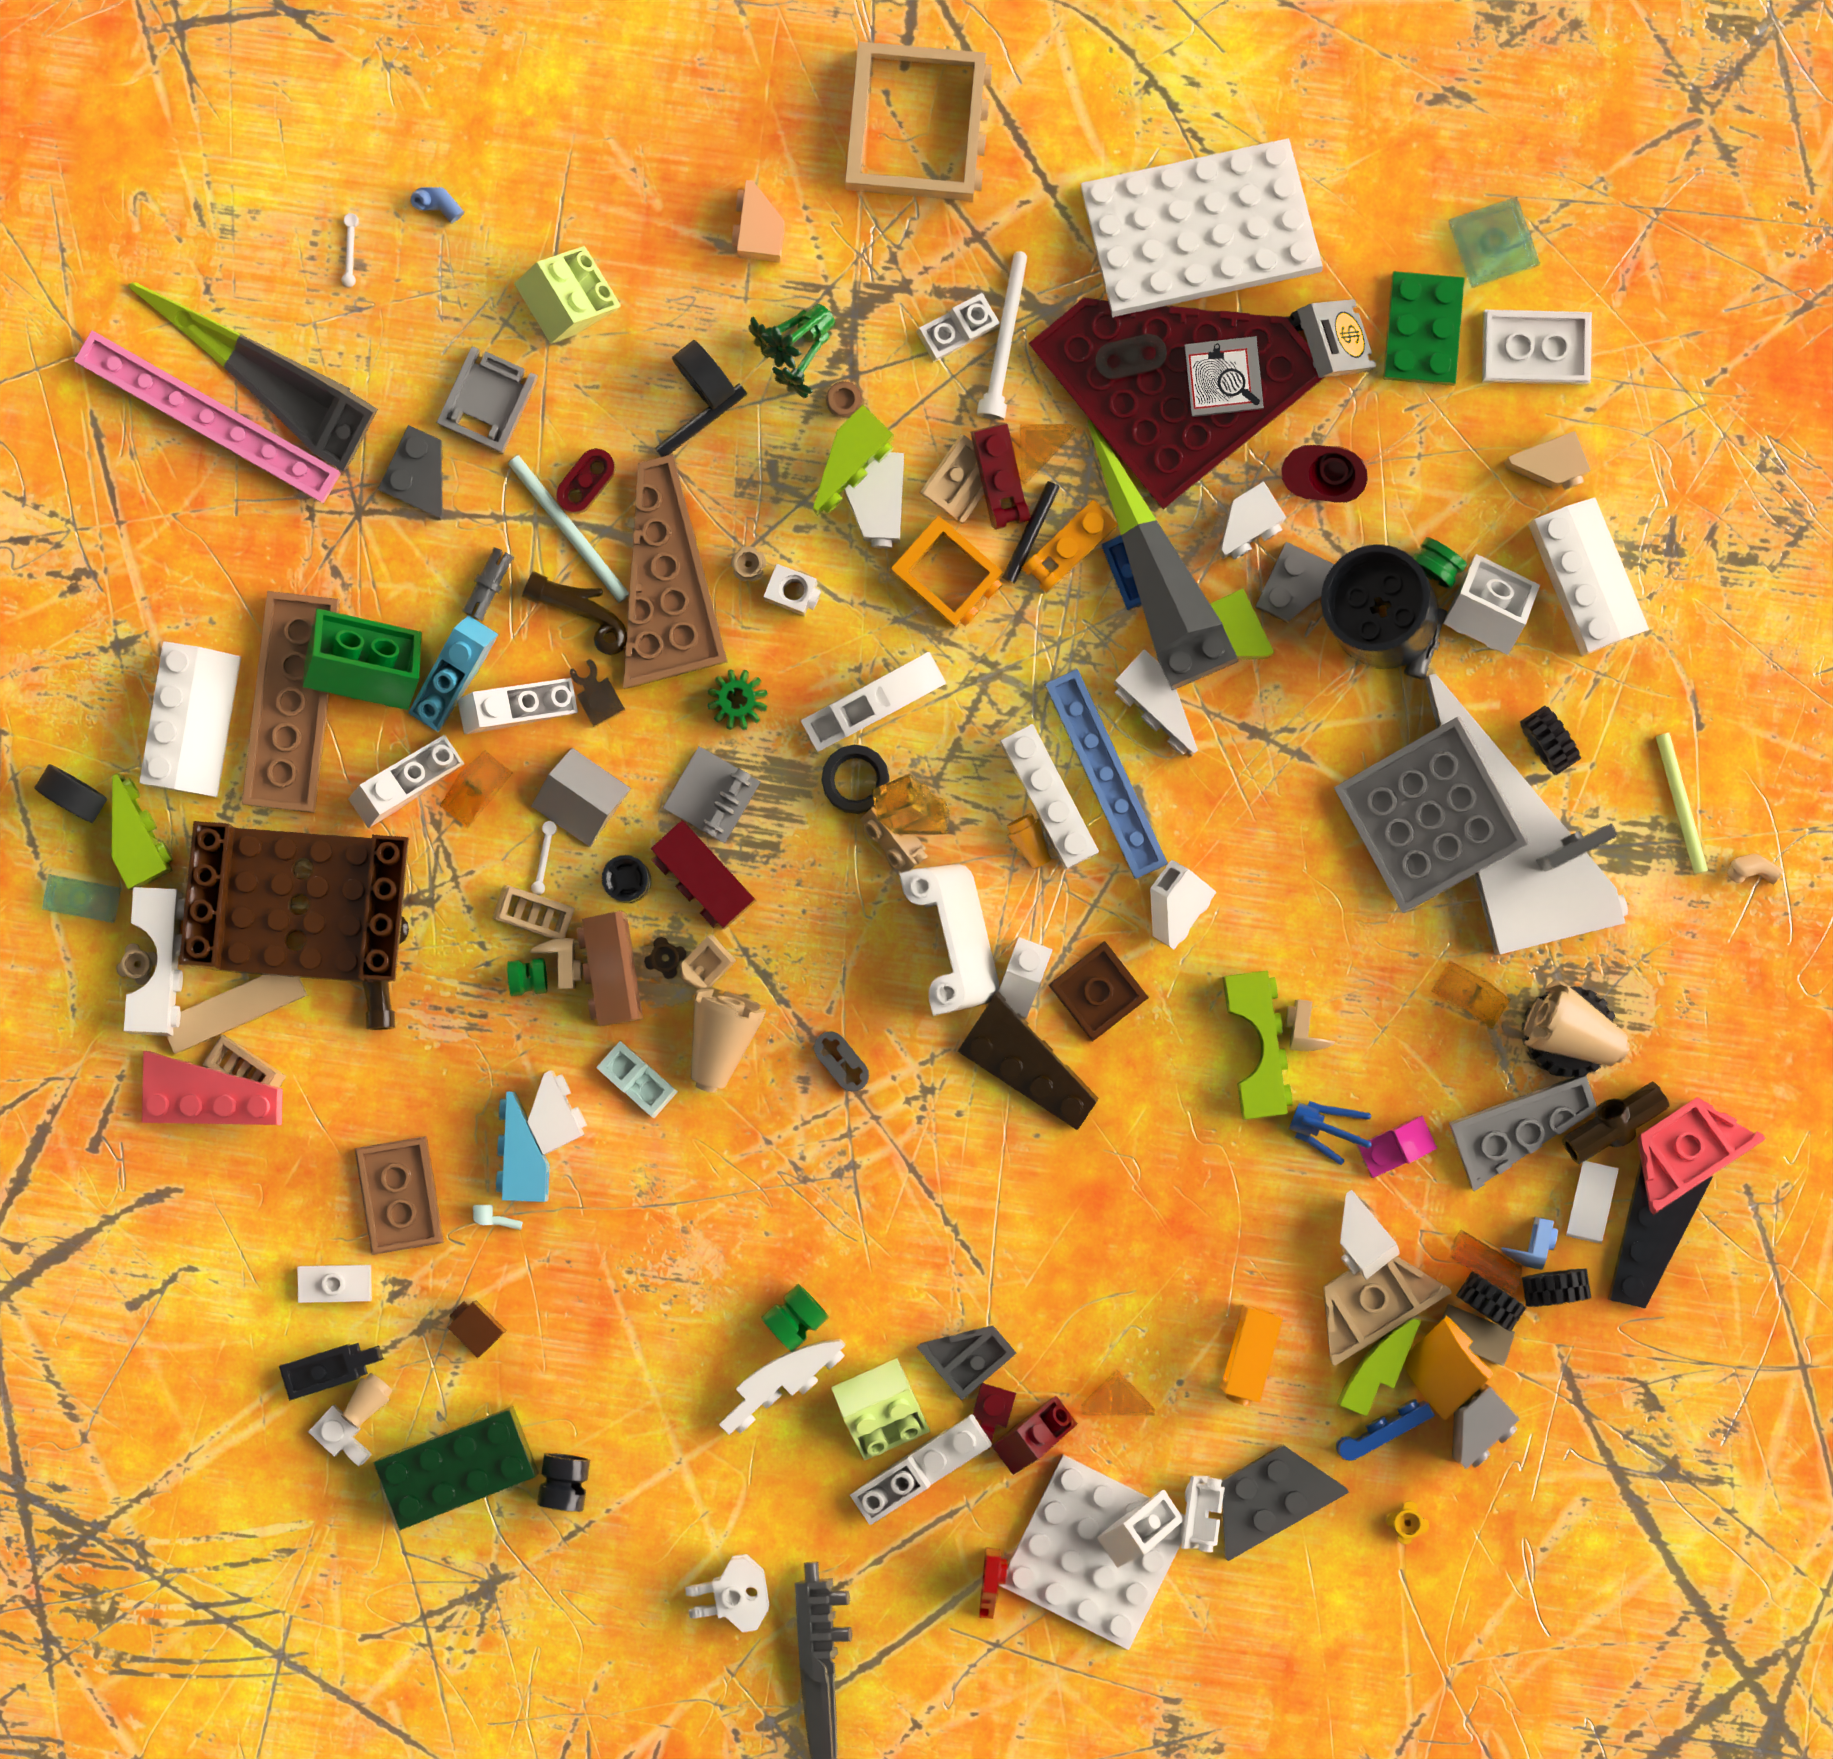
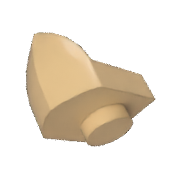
M709 935L680 964V975L685 984L694 988L705 989L711 987L736 960L714 935Z
M574 938L550 940L530 950V953H558L559 989H575V981L582 980L581 960H575Z
M1297 999L1294 1006H1288L1286 1027L1291 1028L1290 1050L1315 1051L1335 1044V1041L1308 1037L1313 1001Z

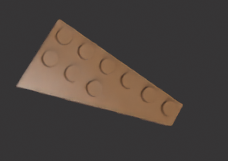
M673 454L638 463L623 689L728 662Z

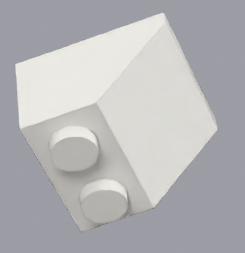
M1475 554L1450 605L1443 624L1453 628L1460 634H1465L1484 643L1493 650H1498L1508 655L1526 625L1540 585Z

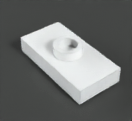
M371 1265L298 1266V1303L372 1301Z

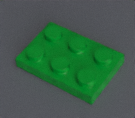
M1393 271L1384 380L1453 386L1456 384L1465 277Z

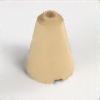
M1554 980L1545 987V990L1550 993L1545 1000L1537 998L1528 1015L1524 1027V1035L1529 1037V1040L1524 1041L1525 1045L1532 1049L1607 1066H1613L1616 1062L1620 1063L1625 1059L1630 1048L1625 1032L1566 983Z
M699 989L696 992L694 1005L691 1079L696 1081L697 1088L707 1092H716L717 1088H725L762 1023L766 1009H760L761 1005L757 1002L733 993L724 992V996L715 997L712 996L714 989Z

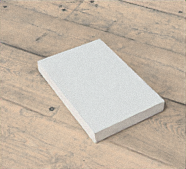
M1484 310L1482 382L1589 385L1591 383L1592 312Z

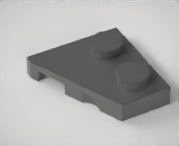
M408 425L378 490L442 520L444 516L442 441Z
M993 1325L923 1342L917 1346L918 1350L961 1400L1016 1354V1351Z

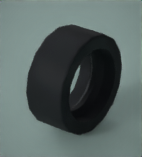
M691 341L672 357L685 379L712 409H716L736 392L721 368L697 341Z
M850 745L842 747L830 755L823 767L821 781L824 793L833 806L846 813L860 814L868 812L884 799L888 792L890 777L887 765L879 753L867 746ZM853 758L863 759L870 763L877 776L876 787L872 794L865 799L857 801L848 800L843 797L836 789L834 782L835 772L839 765Z
M51 764L47 766L34 788L47 799L90 823L94 822L107 801V798L94 788Z

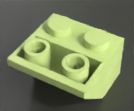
M585 246L536 262L514 283L550 344L578 334L621 307Z
M898 1358L831 1387L842 1417L864 1461L930 1432Z

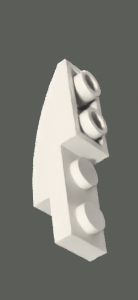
M929 651L802 719L801 722L817 752L946 684V681Z
M841 1339L821 1341L803 1346L793 1352L790 1351L767 1363L737 1386L736 1390L745 1399L719 1425L728 1435L735 1429L741 1434L756 1420L752 1413L758 1407L763 1405L767 1409L782 1395L778 1390L781 1386L791 1396L797 1391L802 1395L805 1394L818 1381L814 1375L824 1365L830 1370L845 1356L840 1351L845 1347V1343Z
M973 1414L897 1461L854 1491L850 1496L869 1525H872L928 1489L939 1479L988 1449L992 1443Z

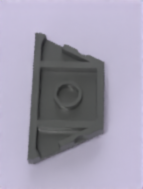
M1281 1445L1222 1479L1221 1486L1225 1487L1222 1502V1519L1224 1527V1555L1229 1561L1346 1495L1349 1493L1347 1488L1285 1445Z

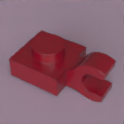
M981 1383L973 1416L975 1419L981 1420L980 1426L992 1442L996 1425L1007 1428L1016 1392Z

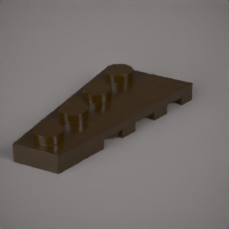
M997 990L957 1052L1078 1130L1099 1098L1068 1065L1062 1063L1045 1040H1041L1028 1026L1029 1023L1019 1013L1016 1014Z

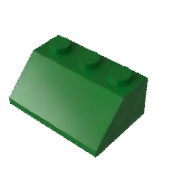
M317 608L304 664L303 687L409 710L419 681L422 632Z

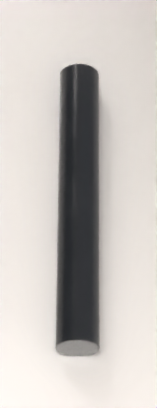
M740 383L734 387L736 392L716 409L707 407L656 446L655 450L660 457L671 454L748 394Z
M1047 481L1002 578L1015 584L1060 487Z

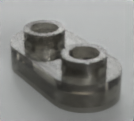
M1153 334L1127 338L1103 345L1097 352L1096 366L1102 376L1111 380L1147 373L1159 369L1164 364L1167 357V349L1163 340ZM1147 347H1151L1156 351L1155 357L1151 360H1146L1142 356L1143 350ZM1114 355L1118 356L1121 359L1120 365L1117 368H1110L1107 365L1108 358Z

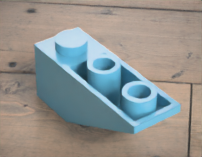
M469 615L455 626L408 713L439 732L457 705V699L462 697L482 666L499 634Z
M506 1092V1099H500L499 1120H505V1135L498 1136V1156H504L503 1171H497L496 1192H502V1200L547 1202L549 1196L550 1164L545 1154L543 1155L527 1123L528 1118L516 1092Z

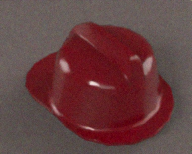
M1303 445L1289 453L1281 468L1282 480L1286 488L1294 495L1305 499L1346 503L1356 499L1365 490L1368 481L1367 468L1363 460L1356 453L1341 446Z

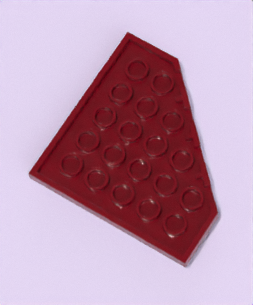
M1083 298L1028 343L1163 510L1326 378H1319L1317 370L1313 365L1314 361L1309 345L1289 320L1283 316H1263L1241 312L1162 306L1112 317L1108 301ZM1256 336L1264 409L1192 417L1185 344Z

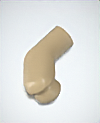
M1755 853L1735 858L1731 862V867L1727 870L1728 877L1736 883H1742L1745 877L1759 875L1773 885L1783 873V869Z

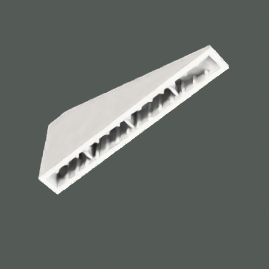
M1436 673L1428 675L1425 683L1436 727L1438 728L1456 717H1461L1530 842L1528 845L1474 874L1494 954L1500 955L1626 923L1624 916L1628 915V907L1624 895H1618L1617 888L1587 852L1554 869L1545 872L1541 871L1536 860L1562 847L1561 839L1571 835V833Z

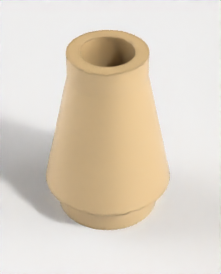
M370 1373L366 1379L361 1378L348 1406L341 1414L342 1418L358 1429L365 1420L390 1401L388 1396L393 1390L380 1378Z

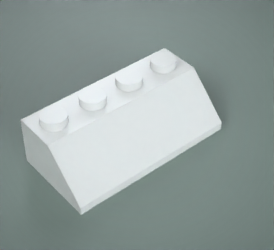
M1596 498L1563 507L1538 517L1528 524L1581 656L1649 630Z
M163 641L140 784L218 797L241 656L197 646Z

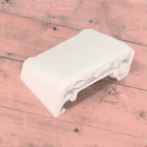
M950 864L899 873L903 893L912 903L925 905V908L937 905L953 973L936 978L930 986L929 1002L933 1016L989 1003L997 990L999 991V981L971 871L961 864Z

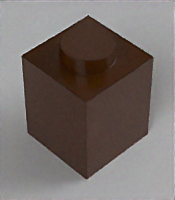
M477 1300L473 1301L470 1305L465 1301L462 1302L449 1315L453 1322L447 1328L477 1358L481 1357L507 1331Z

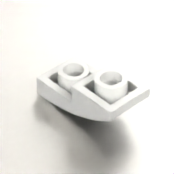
M983 293L953 307L949 313L923 325L916 332L933 362H936L994 329L1000 323Z
M1589 1161L1582 1163L1566 1236L1602 1244L1619 1168Z

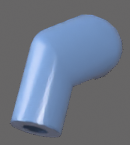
M421 187L411 195L410 201L415 209L440 210L451 224L459 220L465 213L447 190L442 187Z

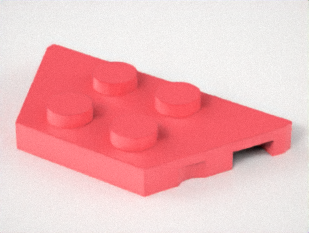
M1698 1097L1637 1137L1651 1213L1654 1215L1762 1143L1766 1139L1764 1135L1758 1131L1753 1133L1736 1123L1737 1119L1726 1113L1717 1112L1712 1105Z

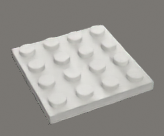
M1062 1454L1007 1566L1006 1585L999 1584V1586L1129 1650L1182 1543L1180 1535L1182 1522L1147 1553L1117 1568L1097 1537L1121 1517L1150 1499V1497Z

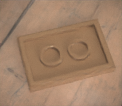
M427 1136L355 1148L371 1254L375 1255L444 1243Z

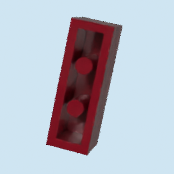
M683 820L650 848L656 854L651 861L665 876L671 871L680 882L675 887L689 902L694 898L704 907L700 914L713 928L720 924L723 929H726L756 902V899Z

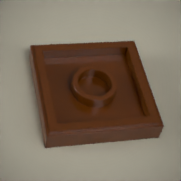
M1105 941L1048 985L1092 1042L1149 998Z

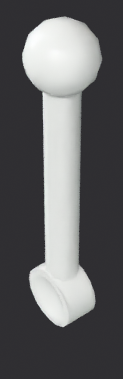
M348 213L344 217V223L347 226L346 269L341 281L345 287H352L356 281L354 275H352L354 229L358 226L359 219L355 214Z
M551 821L545 822L542 826L545 836L536 882L531 886L532 893L536 895H541L545 891L543 879L551 837L557 831L555 823Z

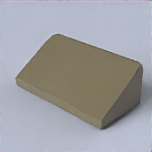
M1448 1304L1441 1321L1448 1316L1473 1341L1468 1348L1475 1355L1504 1366L1515 1332H1510L1498 1324Z

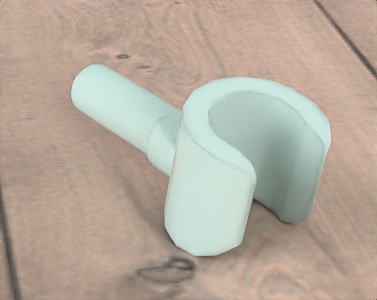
M493 1205L473 1206V1219L479 1225H500L517 1230L522 1228V1221L502 1216H493Z

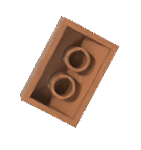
M617 911L583 918V927L577 928L580 949L586 948L588 962L582 963L585 984H592L594 998L588 999L591 1020L597 1019L598 1026L643 1020L627 913Z

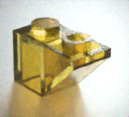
M910 773L872 790L877 819L894 834L944 835L949 833L947 818L950 813L943 798H938L925 783L921 784Z

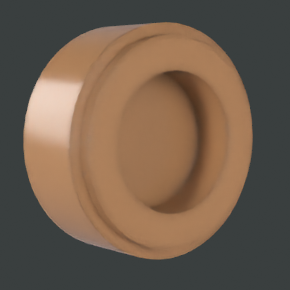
M837 382L827 392V407L834 416L843 419L849 418L862 405L861 392L851 382Z

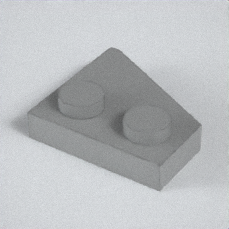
M1286 542L1255 608L1286 623L1289 622L1307 606L1321 597L1323 583L1334 564Z

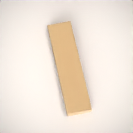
M262 975L181 1011L179 1027H173V1036H167L174 1054H177L308 995L299 977Z

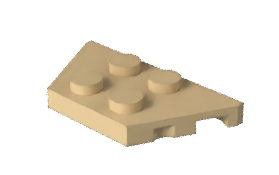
M1398 1256L1367 1280L1359 1271L1356 1274H1352L1348 1270L1323 1286L1331 1363L1333 1366H1336L1445 1298L1452 1291L1444 1284Z

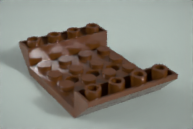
M194 821L179 964L234 973L365 983L396 981L409 837L373 834L372 838L243 829L234 828L227 823ZM302 860H308L313 865V872L306 879H298L294 873L296 864ZM297 896H306L310 903L309 909L304 914H294L291 910L292 900ZM294 931H301L306 936L305 945L300 950H291L287 945L289 935Z

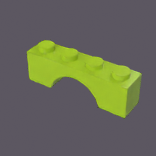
M1268 970L1224 976L1223 984L1227 1012L1247 1020L1256 1030L1261 1044L1260 1059L1256 1068L1247 1078L1237 1083L1242 1119L1288 1114L1287 1106H1292L1293 1101L1290 1084L1284 1085L1282 1070H1288L1285 1048L1279 1049L1277 1035L1283 1034L1280 1013H1274L1272 999L1278 998L1275 977L1269 978Z

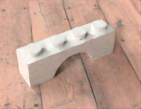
M1031 724L1002 739L1000 745L1016 776L1030 797L1065 870L1098 854L1099 850L1034 725Z
M133 887L131 923L146 931L152 938L157 950V966L152 978L145 986L126 995L124 1031L129 1034L173 1036V1027H179L180 1006H175L176 991L181 992L183 985V972L178 970V957L180 956L182 934H180L181 920L184 919L185 899L182 898L183 893L177 889Z

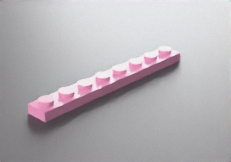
M93 330L74 360L82 367L323 504L341 474L337 469Z

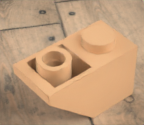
M746 180L745 190H738L736 211H741L742 215L740 225H734L732 246L737 247L738 257L781 262L785 233L784 219L755 182Z

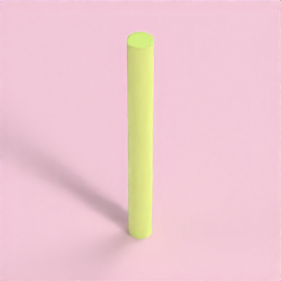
M1670 733L1655 736L1693 872L1697 874L1708 871Z

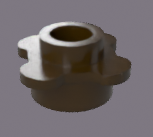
M659 937L654 940V949L651 955L645 957L644 964L647 969H656L663 973L664 978L672 979L677 975L676 968L680 961L686 958V950L682 946L675 947L669 944L665 937ZM665 954L669 956L666 962L662 960V956Z

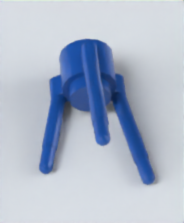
M1310 1100L1308 1105L1299 1102L1289 1126L1290 1130L1297 1132L1295 1138L1307 1142L1340 1165L1344 1163V1159L1310 1134L1317 1136L1321 1130L1365 1148L1371 1147L1370 1141L1323 1123L1325 1116L1318 1114L1324 1113L1369 1120L1371 1118L1370 1113L1320 1105Z

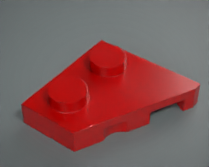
M985 1548L979 1618L993 1619L999 1584L1006 1585L1008 1563L1007 1559L1001 1558L1000 1549Z

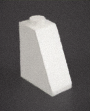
M890 452L880 463L874 459L865 468L868 472L867 476L855 488L848 485L844 489L864 541L871 542V547L892 548L893 543H900L904 453Z

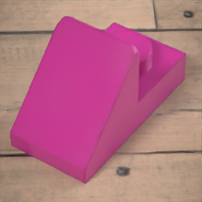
M1422 1115L1369 1139L1368 1141L1372 1144L1370 1148L1357 1145L1371 1178L1377 1177L1405 1163L1409 1164L1437 1149Z

